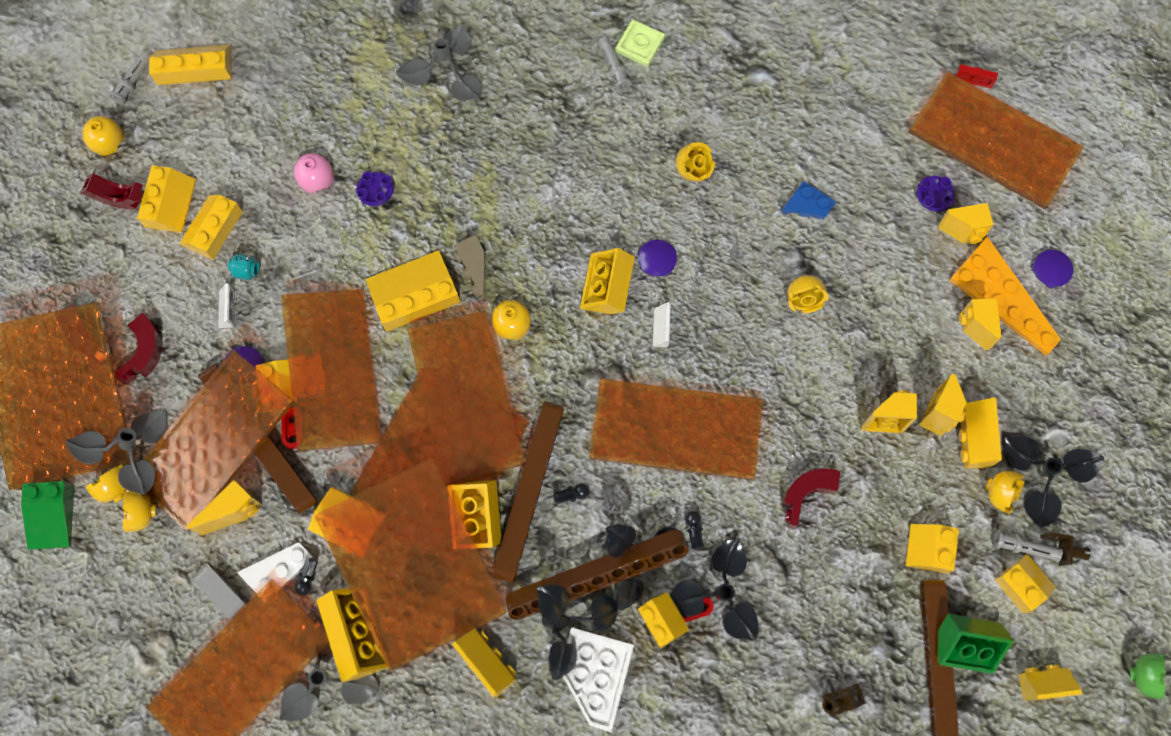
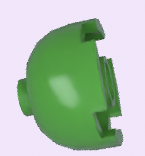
M1155 653L1143 655L1136 661L1135 667H1131L1130 680L1135 681L1136 688L1143 695L1155 699H1165L1164 655Z

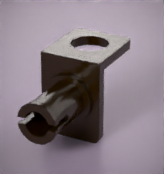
M1051 532L1040 535L1041 539L1059 541V548L1063 551L1059 566L1072 565L1073 558L1086 561L1090 559L1091 554L1085 553L1091 552L1090 548L1074 546L1072 535Z
M855 683L846 688L823 695L822 707L830 716H835L861 707L866 702L859 684ZM853 691L857 693L858 701L855 699Z

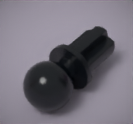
M579 483L574 488L568 486L565 490L553 493V500L557 504L568 501L575 502L576 498L583 500L589 496L590 489L585 483Z
M689 511L685 516V522L690 527L687 533L690 535L691 548L693 550H699L704 547L703 528L699 527L702 517L697 511Z
M306 558L302 572L298 574V577L301 579L295 583L294 590L300 596H305L311 591V583L309 581L315 580L314 573L318 564L314 558Z

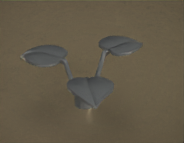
M464 24L455 27L442 39L434 42L435 52H432L430 66L423 59H413L396 71L397 76L405 83L416 86L422 85L430 80L431 75L429 71L433 69L435 59L437 58L442 62H449L457 80L451 86V93L454 98L461 101L477 99L482 94V86L479 79L471 74H466L460 79L451 60L452 52L462 54L471 47V37Z
M153 411L137 417L131 423V427L121 429L118 437H114V440L106 448L104 436L94 431L84 432L66 440L67 448L78 461L85 464H96L102 461L103 452L109 451L118 443L121 449L128 450L131 465H125L120 469L118 474L120 485L128 491L146 494L153 487L155 471L153 466L146 460L134 462L133 447L136 444V440L141 438L148 444L158 443L164 439L167 433L166 412Z
M312 618L308 619L300 633L299 649L305 658L310 659L317 656V661L314 666L315 669L308 676L309 690L302 683L291 684L284 690L281 697L280 719L283 721H298L312 715L318 706V698L311 692L314 690V687L324 686L327 682L344 683L341 687V695L345 701L351 704L363 703L379 693V685L373 674L360 679L341 682L340 678H331L325 669L320 668L321 654H327L332 649L324 624Z

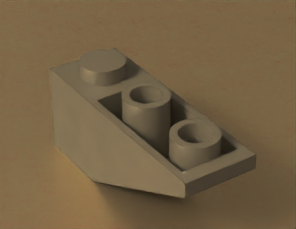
M474 235L455 244L456 252L453 254L458 264L462 262L464 266L462 271L467 280L471 279L473 283L471 289L475 297L479 295L483 301L486 298V256L477 236Z

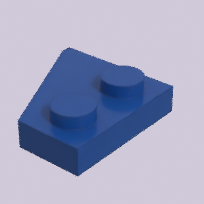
M803 181L783 208L782 213L788 214L790 212L800 214L803 217L812 216L817 219H825L836 201Z

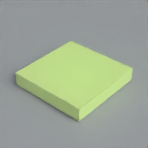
M632 19L616 46L615 52L649 67L666 34Z

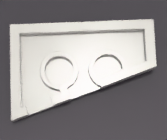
M298 542L237 573L265 603H268L302 571L306 558L314 557Z

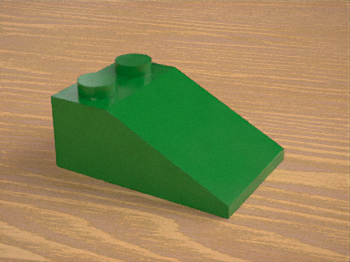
M65 481L22 484L21 509L28 550L71 547L74 485Z

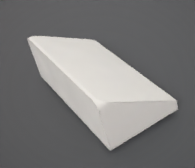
M228 283L224 284L219 292V328H233L235 291Z
M665 303L654 310V347L669 346L670 303Z

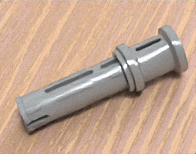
M609 37L601 38L598 44L608 63L609 75L616 84L615 89L617 91H624L631 86L632 82L627 78L625 74L626 69L620 64Z
M141 51L124 78L117 81L118 85L114 91H110L108 95L115 102L123 105L129 92L134 90V83L149 63L150 55Z
M998 530L994 537L993 545L995 549L1004 548L1011 550L1015 554L1024 552L1057 562L1062 558L1063 551L1061 548L1027 541L1021 535L1012 536Z

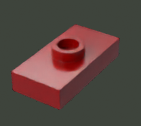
M960 64L954 80L992 89L997 80L998 73L984 70L980 67Z

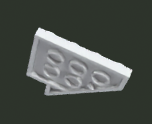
M571 628L567 643H571L576 647L577 662L572 671L563 677L589 725L612 732L634 645ZM547 645L548 650H550L552 645Z

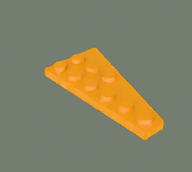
M986 237L949 281L972 299H997L999 320L1047 356L1061 340L990 239Z

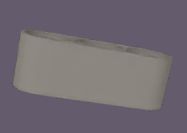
M207 562L191 577L194 583L229 620L233 621L249 606L210 563Z

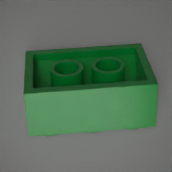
M948 614L938 630V663L943 666L994 674L1013 644L1014 639L1002 623Z

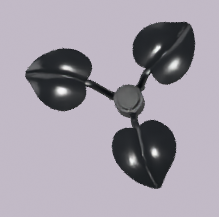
M1006 436L1003 443L1005 458L1013 468L1026 471L1030 468L1031 464L1042 465V471L1048 477L1044 493L1039 491L1032 492L1026 497L1024 502L1027 515L1040 528L1052 524L1061 512L1062 504L1060 498L1055 494H1048L1053 478L1057 477L1064 470L1069 471L1070 478L1076 482H1089L1097 475L1104 461L1102 455L1084 449H1074L1067 452L1063 457V463L1055 457L1049 458L1047 461H1035L1040 456V447L1035 440L1024 436Z
M619 524L606 527L607 553L611 557H620L625 553L626 549H629V546L637 544L634 542L636 530L632 526ZM666 526L658 530L654 537L678 529ZM633 576L631 579H626L621 583L616 597L617 610L622 611L640 599L644 590L642 580L636 579V576Z
M732 539L721 544L714 551L711 560L713 569L723 572L724 584L718 585L714 593L701 595L702 589L697 582L683 580L673 588L669 596L679 613L684 616L700 614L704 610V602L702 600L704 598L716 597L721 602L727 601L730 612H727L723 617V627L726 633L736 639L756 640L759 626L754 609L745 602L736 604L734 608L732 606L735 589L729 584L726 574L731 577L739 576L745 571L747 566L746 554L740 539Z
M554 584L536 587L542 624L544 627L552 629V634L557 635L562 641H555L549 650V670L553 680H559L572 671L577 662L576 647L571 643H567L566 638L559 631L566 627L567 620H593V628L596 631L603 632L610 629L618 615L616 601L608 595L597 596L590 607L591 617L565 616L563 610L569 605V595L566 589Z

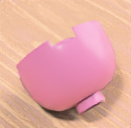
M305 154L299 158L294 167L296 182L301 189L309 193H317L316 191L323 188L327 189L334 178L331 164L320 154Z

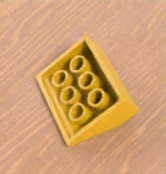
M439 250L366 279L374 305L386 332L460 303L457 291Z

